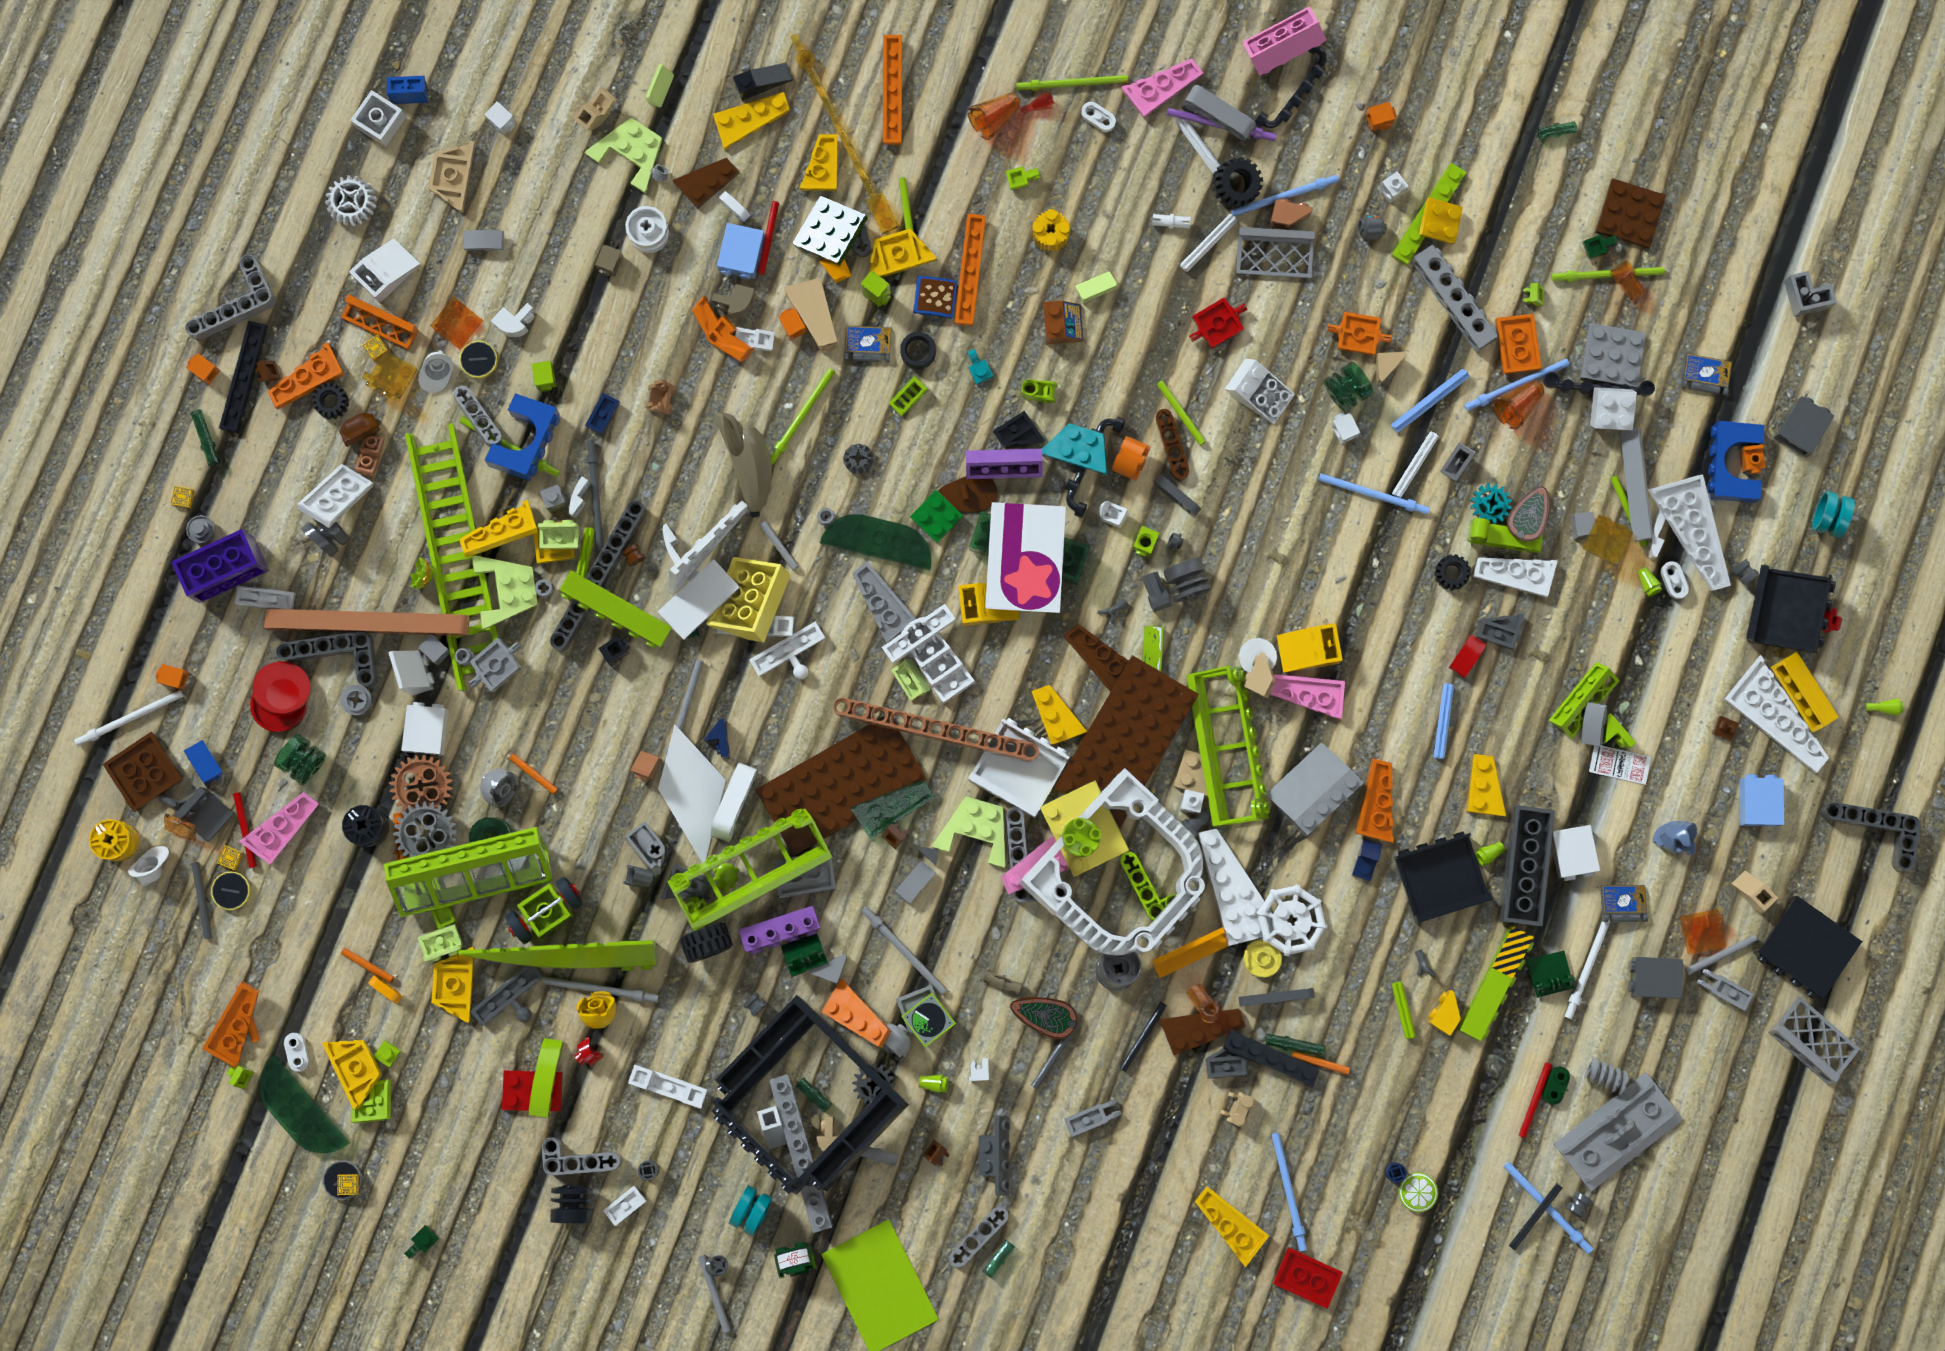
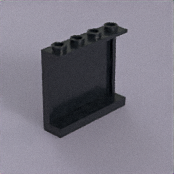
M1761 564L1746 636L1747 642L1819 654V649H1823L1825 637H1822L1823 630H1827L1829 619L1826 618L1827 611H1831L1832 600H1829L1830 594L1835 592L1836 581H1833V576L1823 577L1770 569L1768 565Z
M1464 831L1453 834L1454 838L1449 840L1443 837L1434 840L1435 844L1430 846L1427 843L1416 846L1417 850L1410 852L1409 848L1398 851V856L1394 857L1415 924L1492 900L1491 894L1487 892L1469 838L1471 833L1465 835Z
M1792 896L1788 901L1789 906L1759 950L1754 951L1753 954L1757 956V960L1762 964L1772 966L1776 974L1789 978V982L1793 986L1806 990L1805 994L1814 1000L1824 999L1863 941L1799 896Z

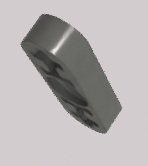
M1160 474L1154 479V485L1193 517L1201 510L1200 506L1168 479Z

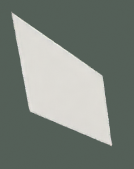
M674 725L658 790L703 863L707 857L712 837L711 826L720 806L726 779L681 730Z

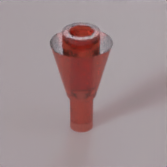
M1045 91L1030 104L1021 107L1020 110L1022 115L1033 110L1053 109L1052 105L1055 102L1052 94H1047Z

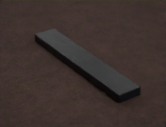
M248 321L219 425L220 430L239 434L256 373L255 370L257 369V363L259 362L268 326L265 324Z

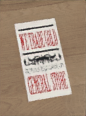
M1594 745L1589 772L1646 785L1651 757L1602 745Z

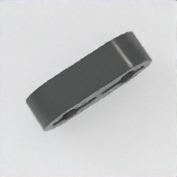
M864 224L863 230H861V237L857 236L853 243L854 251L859 257H866L871 251L867 229ZM860 241H863V245L866 247L864 252L858 249L860 248Z

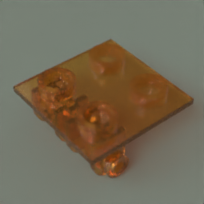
M453 296L430 326L458 349H461L483 320Z
M1718 909L1680 916L1688 954L1726 947L1721 925L1723 916L1722 914L1719 915Z

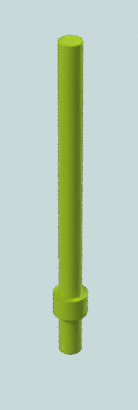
M1128 75L1039 81L1037 79L1031 80V82L1016 83V89L1039 91V89L1127 83Z
M1654 267L1575 272L1572 270L1566 271V273L1551 274V281L1566 280V282H1575V280L1664 275L1665 268Z
M831 368L823 376L781 441H778L774 446V451L770 455L771 465H774L780 454L785 452L787 449L786 445L835 374V371Z
M462 416L460 423L476 431L469 420ZM489 431L490 440L496 441V437H493ZM502 438L500 446L510 450H522ZM544 459L539 460L538 470L545 471L556 478L559 476V470L548 465V462Z

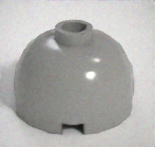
M502 768L489 771L481 780L480 791L482 797L496 808L498 805L500 807L505 806L516 793L512 790L515 785L518 786V777L513 772Z
M885 1024L891 1030V1033L882 1049L888 1054H896L893 1058L902 1061L908 1054L911 1046L910 1038L907 1035L908 1030L901 1024L898 1026Z

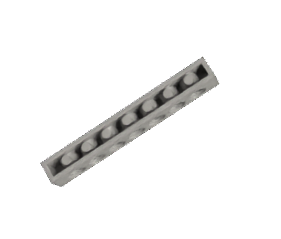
M790 1074L770 1079L769 1082L796 1176L799 1178L814 1162V1157ZM812 1179L801 1190L812 1232L815 1233L832 1228L833 1223L823 1189L821 1188L819 1191L811 1183Z

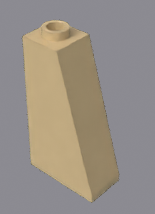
M821 278L784 287L788 300L798 312L818 349L830 352L835 347H838Z

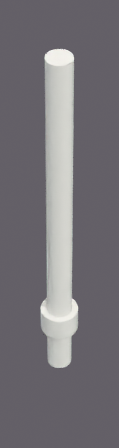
M179 690L105 726L87 731L88 734L75 739L74 742L77 747L89 741L93 742L100 739L101 735L184 697V695Z
M1608 914V922L1602 921L1575 991L1569 998V1006L1564 1016L1565 1018L1572 1020L1577 1006L1581 1003L1582 992L1611 922L1610 914Z

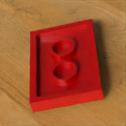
M504 1070L502 1110L529 1111L535 1071ZM556 1072L550 1111L560 1112L562 1109L563 1072Z
M1288 1247L1272 1284L1328 1309L1343 1272Z

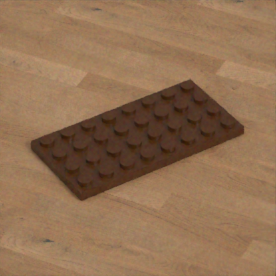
M1132 655L1054 788L1066 795L1096 780L1102 792L1124 768L1145 786L1199 694ZM1110 809L1117 825L1121 827L1127 817L1126 810Z
M885 716L881 717L877 721H882L885 718ZM869 724L755 790L774 823L781 818L786 819L792 816L791 814L798 809H806L813 818L824 840L927 781V778L900 731ZM809 825L802 828L791 826L780 832L793 857L818 843Z

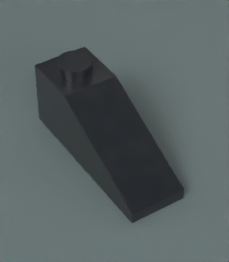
M781 63L748 70L734 76L733 80L741 101L793 81L787 64Z

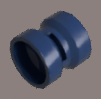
M1397 1162L1387 1164L1384 1170L1386 1178L1395 1183L1402 1182L1407 1175L1405 1166Z

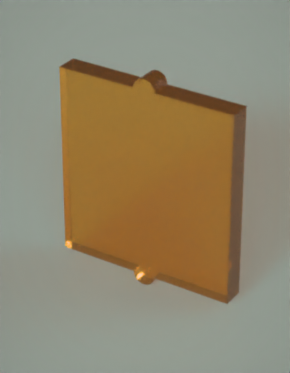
M165 814L164 827L166 831L195 842L196 825L170 814Z

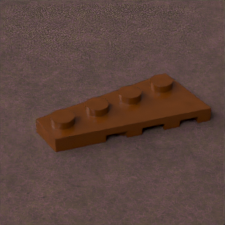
M1077 624L1063 637L1107 690L1111 692L1129 660L1103 643L1080 624Z
M1239 1008L1159 1019L1173 1056L1227 1035L1229 1030L1237 1031L1246 1027Z

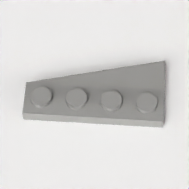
M867 561L852 573L886 643H889L899 635L910 622L916 620Z

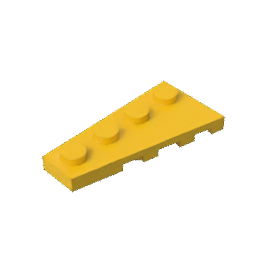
M528 500L522 502V506L508 510L507 514L499 519L496 517L486 527H479L459 540L463 553L467 558L538 532L530 504Z

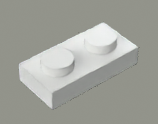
M634 1185L603 1211L614 1226H616L647 1200Z

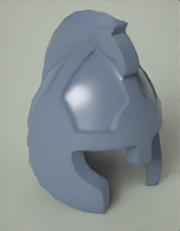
M1686 821L1668 822L1656 830L1653 836V843H1656L1660 848L1664 846L1673 853L1681 854L1682 851H1685L1688 855H1694L1696 853L1694 839L1697 836V826L1695 823Z

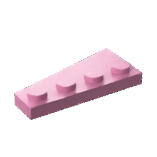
M1190 59L1172 66L1163 72H1157L1151 77L1140 79L1131 85H1125L1121 87V90L1140 115L1145 118L1203 76V72L1195 61Z
M1274 674L1276 683L1270 693L1271 696L1342 720L1345 681Z
M303 792L239 842L271 865L320 803Z
M1054 835L1001 876L1008 895L1024 889L1018 882L1056 842ZM1059 850L1054 858L1059 862V872L1062 873L1070 868L1061 850Z

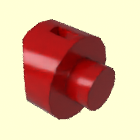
M1831 607V611H1827L1826 618L1829 621L1827 630H1823L1824 633H1829L1833 630L1839 631L1843 619L1837 616L1838 610Z
M590 1036L576 1045L579 1052L574 1054V1057L580 1065L587 1062L590 1066H593L604 1058L603 1053L595 1051L590 1046Z

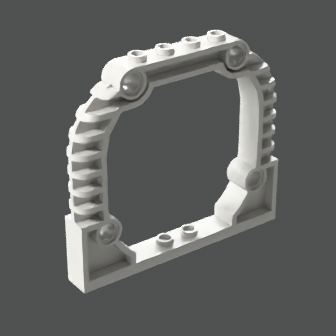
M1124 768L1078 818L1089 819L1101 805L1107 810H1126L1129 818L1138 820L1142 817L1174 846L1181 856L1184 873L1176 882L1177 895L1148 927H1138L1126 937L1112 935L1096 924L1071 900L1072 890L1070 885L1066 882H1061L1059 862L1054 856L1064 846L1062 836L1018 882L1089 947L1100 953L1115 956L1131 952L1144 954L1152 948L1154 950L1157 949L1163 942L1161 938L1164 934L1168 936L1175 929L1173 924L1177 920H1183L1188 914L1186 910L1189 906L1194 907L1200 901L1198 896L1205 887L1204 881L1200 878L1203 872L1202 851L1195 837L1158 802V799ZM1134 804L1140 806L1141 813H1136L1133 810ZM1190 882H1193V883L1196 884V886H1197V890H1196V891H1192V890L1190 889V887H1189V883H1190ZM1057 888L1063 889L1064 897H1059L1056 894ZM1140 938L1146 941L1145 948L1139 946L1138 940Z

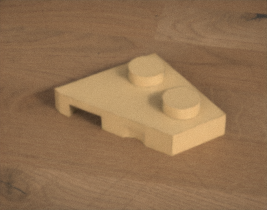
M1185 749L1173 787L1203 793L1205 797H1208L1201 756L1199 753Z

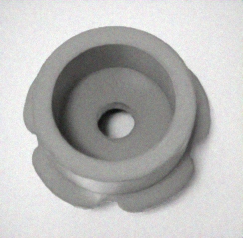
M657 164L651 169L650 172L654 180L661 182L668 179L669 171L666 167Z
M823 508L817 514L819 524L822 526H831L836 518L835 512L829 508Z
M468 647L460 648L455 653L457 663L463 664V666L469 665L470 661L474 658L473 652Z

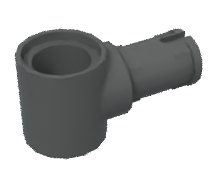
M1204 810L1193 819H1185L1181 824L1195 837L1198 835L1197 832L1200 831L1199 828L1212 818L1210 813Z

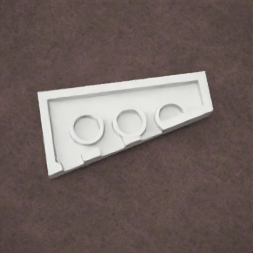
M1478 558L1473 577L1547 598L1558 560Z

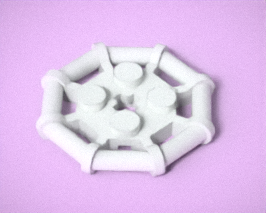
M1297 884L1277 890L1271 889L1269 891L1270 894L1256 914L1262 930V940L1283 952L1284 956L1315 950V945L1328 926L1325 923L1322 911V901L1303 890ZM1292 895V900L1282 902L1279 898ZM1298 895L1311 903V905L1306 907L1303 903L1297 901ZM1275 901L1277 904L1275 911L1272 914L1268 913V910ZM1312 908L1315 910L1317 923L1312 922L1309 911ZM1290 915H1292L1293 918L1296 919V922H1294V926H1292L1291 923L1287 922V919L1290 918ZM1267 918L1271 919L1273 931L1271 933L1269 931ZM1310 928H1317L1310 940H1308L1306 934ZM1275 934L1282 936L1286 940L1285 945L1272 936ZM1301 939L1304 943L1291 946L1292 940Z

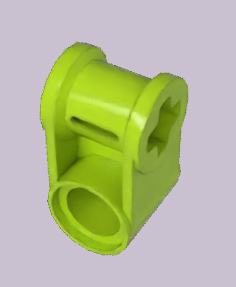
M1028 379L1022 384L1021 395L1026 400L1055 403V388L1058 387V383ZM1031 386L1035 391L1027 393L1024 388Z

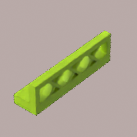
M1595 662L1549 719L1550 723L1562 729L1568 738L1573 739L1583 727L1585 713L1581 715L1582 709L1587 706L1588 702L1601 704L1617 685L1619 679L1609 667ZM1610 677L1611 681L1605 686V681ZM1598 692V697L1593 701V696ZM1574 722V727L1569 730V725Z

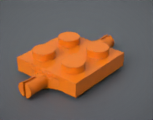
M1344 312L1339 326L1328 324L1327 332L1338 334L1337 350L1375 356L1379 341L1391 343L1392 335L1381 334V318Z

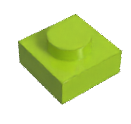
M384 1040L375 1053L374 1058L386 1066L392 1067L401 1050Z

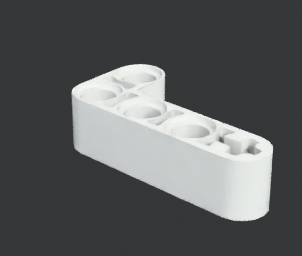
M738 763L711 826V836L730 842L737 818L753 784L757 769Z

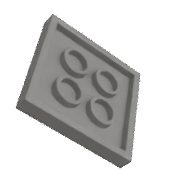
M1589 323L1580 379L1599 383L1607 382L1616 386L1627 384L1629 387L1637 388L1646 333Z

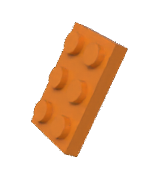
M1534 314L1496 318L1495 324L1503 375L1541 370Z

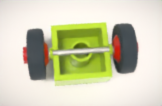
M561 877L556 881L560 894L555 886L549 883L517 905L525 919L521 918L515 911H511L505 916L510 926L508 929L511 934L517 937L523 944H527L533 939L529 931V925L538 938H543L574 917L566 903L574 910L583 905L578 888L574 883L571 884L566 877Z

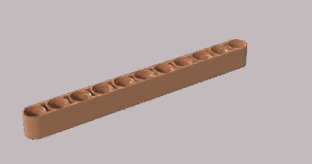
M265 609L264 629L277 631L344 633L363 631L365 633L468 636L470 616L459 614Z
M838 698L833 704L834 712L837 716L1025 762L1035 761L1039 754L1036 744L847 698ZM845 703L848 708L846 711L840 712L837 710V705ZM860 707L866 709V714L862 717L857 716L855 713L856 709ZM877 712L885 714V718L882 721H877L874 718ZM900 716L904 719V722L898 726L893 723V719ZM920 721L923 727L920 730H915L912 728V723ZM938 725L942 731L935 735L930 729L932 726ZM952 730H957L960 732V737L952 739L949 733ZM972 734L977 735L979 741L975 744L970 743L968 737ZM995 739L998 745L995 748H990L987 745V741ZM1009 743L1014 744L1016 751L1013 753L1008 752L1006 745ZM1025 749H1034L1035 755L1033 757L1026 756Z

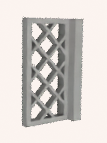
M1240 227L1238 229L1236 274L1311 278L1315 232ZM1242 240L1251 241L1255 247L1246 253L1242 248ZM1263 242H1269L1274 247L1267 254L1259 247ZM1282 243H1288L1292 248L1285 256L1277 248ZM1301 244H1309V252L1303 257L1296 248ZM1256 248L1264 256L1257 263L1249 256ZM1274 250L1282 257L1275 265L1267 257ZM1293 251L1301 258L1294 266L1286 258ZM1246 257L1254 265L1249 270H1240L1241 261ZM1264 259L1272 265L1268 271H1262L1258 267V264ZM1282 260H1285L1291 267L1287 272H1281L1276 267ZM1301 261H1304L1308 266L1307 274L1299 273L1295 268Z
M1800 996L1797 997L1778 1023L1768 1032L1827 1085L1834 1084L1840 1079V1074L1860 1050L1858 1046ZM1799 1003L1805 1008L1806 1016H1797L1796 1007ZM1811 1018H1817L1820 1021L1821 1029H1812ZM1787 1019H1793L1794 1030H1788L1783 1025ZM1798 1019L1807 1020L1808 1030H1799ZM1826 1031H1832L1835 1034L1836 1042H1827ZM1808 1032L1810 1043L1804 1044L1800 1040L1799 1033ZM1813 1032L1822 1033L1823 1043H1814ZM1823 1045L1825 1057H1819L1815 1054V1046ZM1828 1045L1837 1046L1838 1056H1829ZM1841 1045H1848L1852 1049L1851 1053L1847 1056H1842ZM1830 1059L1839 1060L1837 1071L1831 1068Z

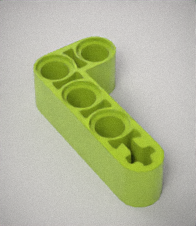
M1473 518L1469 523L1467 538L1469 543L1541 553L1543 534L1535 541L1524 542L1512 536L1507 526L1490 524L1488 519Z
M1125 852L1120 858V866L1147 917L1154 921L1156 918L1151 915V909L1158 907L1162 912L1168 905L1169 899L1174 898L1176 895L1172 894L1160 900L1138 857L1133 852ZM1125 856L1133 858L1132 866L1135 867L1137 865L1139 869H1135L1129 874L1128 870H1131L1129 864H1124ZM1140 873L1143 876V881L1135 883L1132 879L1133 874ZM1144 890H1149L1152 893L1151 900L1146 901L1142 898Z

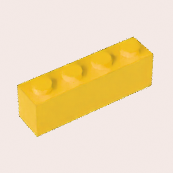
M1798 652L1791 654L1771 667L1812 733L1839 718Z

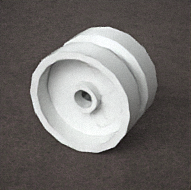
M651 206L638 207L627 217L625 224L626 233L637 250L644 253H655L663 249L667 244L670 236L669 226L664 215L657 208Z

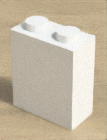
M413 702V705H407L401 751L405 753L444 756L449 710L440 704H432V707H426L425 703Z
M1591 825L1553 831L1551 847L1558 879L1564 878V881L1574 880L1576 875L1583 874V878L1595 876L1594 872L1600 871Z

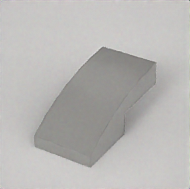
M464 231L463 249L466 251L485 250L487 252L504 250V231Z
M1587 703L1583 721L1582 743L1595 746L1603 744V726L1606 724L1607 705Z
M920 861L894 893L907 904H910L934 877L936 872L923 861Z

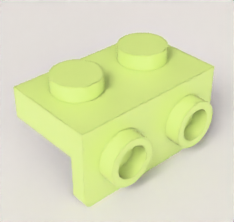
M545 520L543 523H538L541 550L579 549V526L573 520H563L562 523Z
M456 924L418 937L424 954V962L430 960V963L438 961L445 954L449 956L455 955L463 947Z

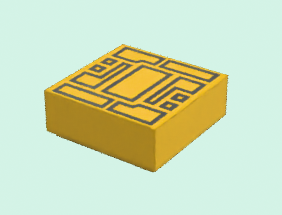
M379 335L362 344L373 362L389 352Z
M174 486L170 504L191 508L195 490Z
M225 845L217 863L236 871L244 853Z
M359 1174L338 1175L337 1195L359 1194Z

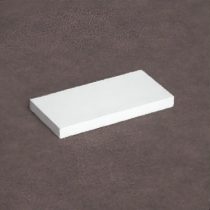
M341 464L298 503L297 509L330 528L373 487V482Z
M713 559L670 599L658 613L685 640L727 601L740 586Z

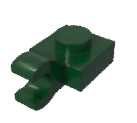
M1598 235L1583 241L1582 244L1588 259L1591 260L1607 254V248L1617 245L1618 239L1616 235L1603 239L1602 235Z
M424 1225L411 1238L415 1244L404 1254L409 1259H412L420 1250L426 1253L440 1238L427 1225Z

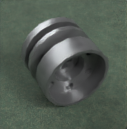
M1201 558L1181 562L1163 571L1167 584H1177V586L1170 590L1171 594L1179 593L1173 597L1174 603L1197 599L1212 589L1211 584H1204L1209 580L1208 577H1198L1199 574L1205 571Z
M1135 952L1118 956L1104 954L1096 965V977L1099 983L1111 991H1121L1128 988L1137 980L1141 973L1142 967L1139 955ZM1116 966L1119 968L1117 974L1114 972Z

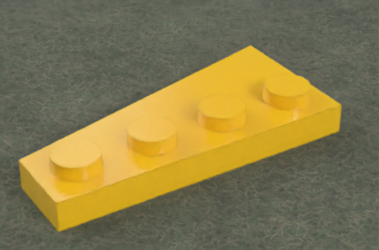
M782 92L714 113L713 116L724 151L730 148L732 144L745 139L752 132L755 133L760 130L762 126L770 124L790 112L785 93Z
M1206 1186L1195 1200V1203L1246 1267L1268 1239L1269 1235Z

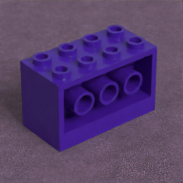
M243 529L171 562L186 596L198 603H202L269 571L255 538Z

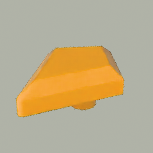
M825 259L819 261L835 283L851 277L845 259L840 266Z

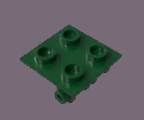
M818 933L781 946L791 977L828 964Z
M1564 950L1527 960L1537 998L1575 988L1573 984L1575 983V978L1570 973Z

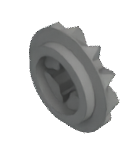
M352 685L342 693L341 705L351 715H362L369 710L372 704V695L364 686ZM359 695V698L364 702L357 703L355 707V703L349 700V698H356Z

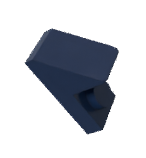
M722 718L704 738V741H719L716 744L717 755H721L722 759H729L726 720Z
M1363 838L1351 875L1371 881L1376 863L1380 859L1382 844Z

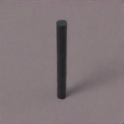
M1163 1002L1159 1003L1120 1066V1069L1125 1072L1128 1070L1166 1009V1004Z
M1558 1183L1554 1185L1509 1244L1513 1250L1517 1249L1563 1187Z

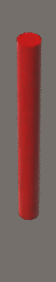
M772 201L757 272L760 275H765L779 208V202Z
M241 792L233 794L242 838H244L250 832ZM244 846L249 869L256 868L254 852Z
M1544 1063L1518 1135L1525 1139L1552 1068L1550 1063Z

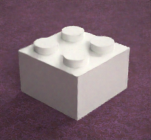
M371 90L350 121L356 129L386 147L407 116L402 109Z
M1594 387L1590 425L1593 428L1633 430L1637 392L1631 389Z

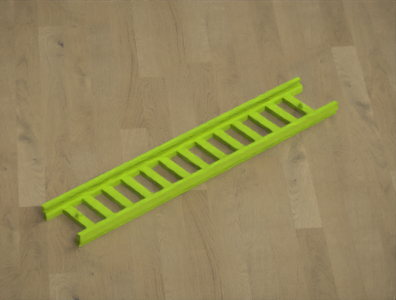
M453 423L448 425L450 441L419 448L416 447L414 434L406 433L405 438L442 614L473 616L480 614L481 611L493 610L485 573L474 574V569L447 575L442 573L441 565L471 559L472 556L466 558L463 552L439 557L437 547L460 542V538L476 530L455 425ZM453 449L454 459L420 466L418 456ZM453 467L457 469L458 477L424 484L422 474ZM460 485L462 495L432 502L427 501V492ZM464 503L466 513L431 520V510ZM468 521V532L435 539V528ZM481 553L475 554L476 556L482 557ZM479 576L481 586L452 593L446 592L445 583ZM483 594L485 604L450 612V601ZM481 624L469 627V635L491 631L492 641L468 646L473 654L483 651L494 640L499 638L496 624L485 630H482ZM447 636L458 691H465L467 689L464 675L476 673L472 665L462 667L455 659V653L458 650L456 638L465 636Z

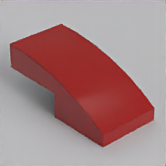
M1471 634L1449 668L1465 678L1487 644Z

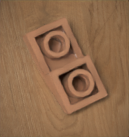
M370 435L363 439L360 447L361 453L354 468L356 473L374 477L382 453L384 437Z

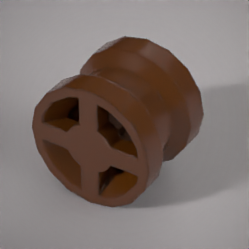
M638 544L632 545L622 552L623 557H626L628 560L627 564L629 567L637 565L645 559L644 554L639 551L640 547Z

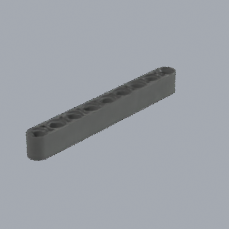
M633 500L627 505L585 577L602 588L606 585L622 557V552L628 547L646 515V509L640 501ZM634 507H641L639 514H632ZM631 523L632 527L630 530L624 531L622 529L623 525ZM616 539L622 540V544L619 547H613V542ZM606 556H612L611 563L605 564L603 562ZM597 572L603 573V577L600 580H594V575ZM575 600L571 601L550 638L551 646L559 652H564L570 647L591 610L588 609L586 611L583 609L581 613H575V607L579 603ZM573 621L574 627L571 630H566V623ZM564 638V644L559 647L556 646V640Z

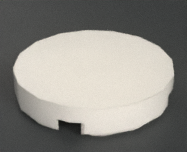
M1254 638L1245 642L1241 647L1238 655L1239 664L1246 673H1251L1254 667L1252 666L1253 660L1257 655H1260V652L1268 656L1271 668H1274L1277 654L1274 646L1269 641Z

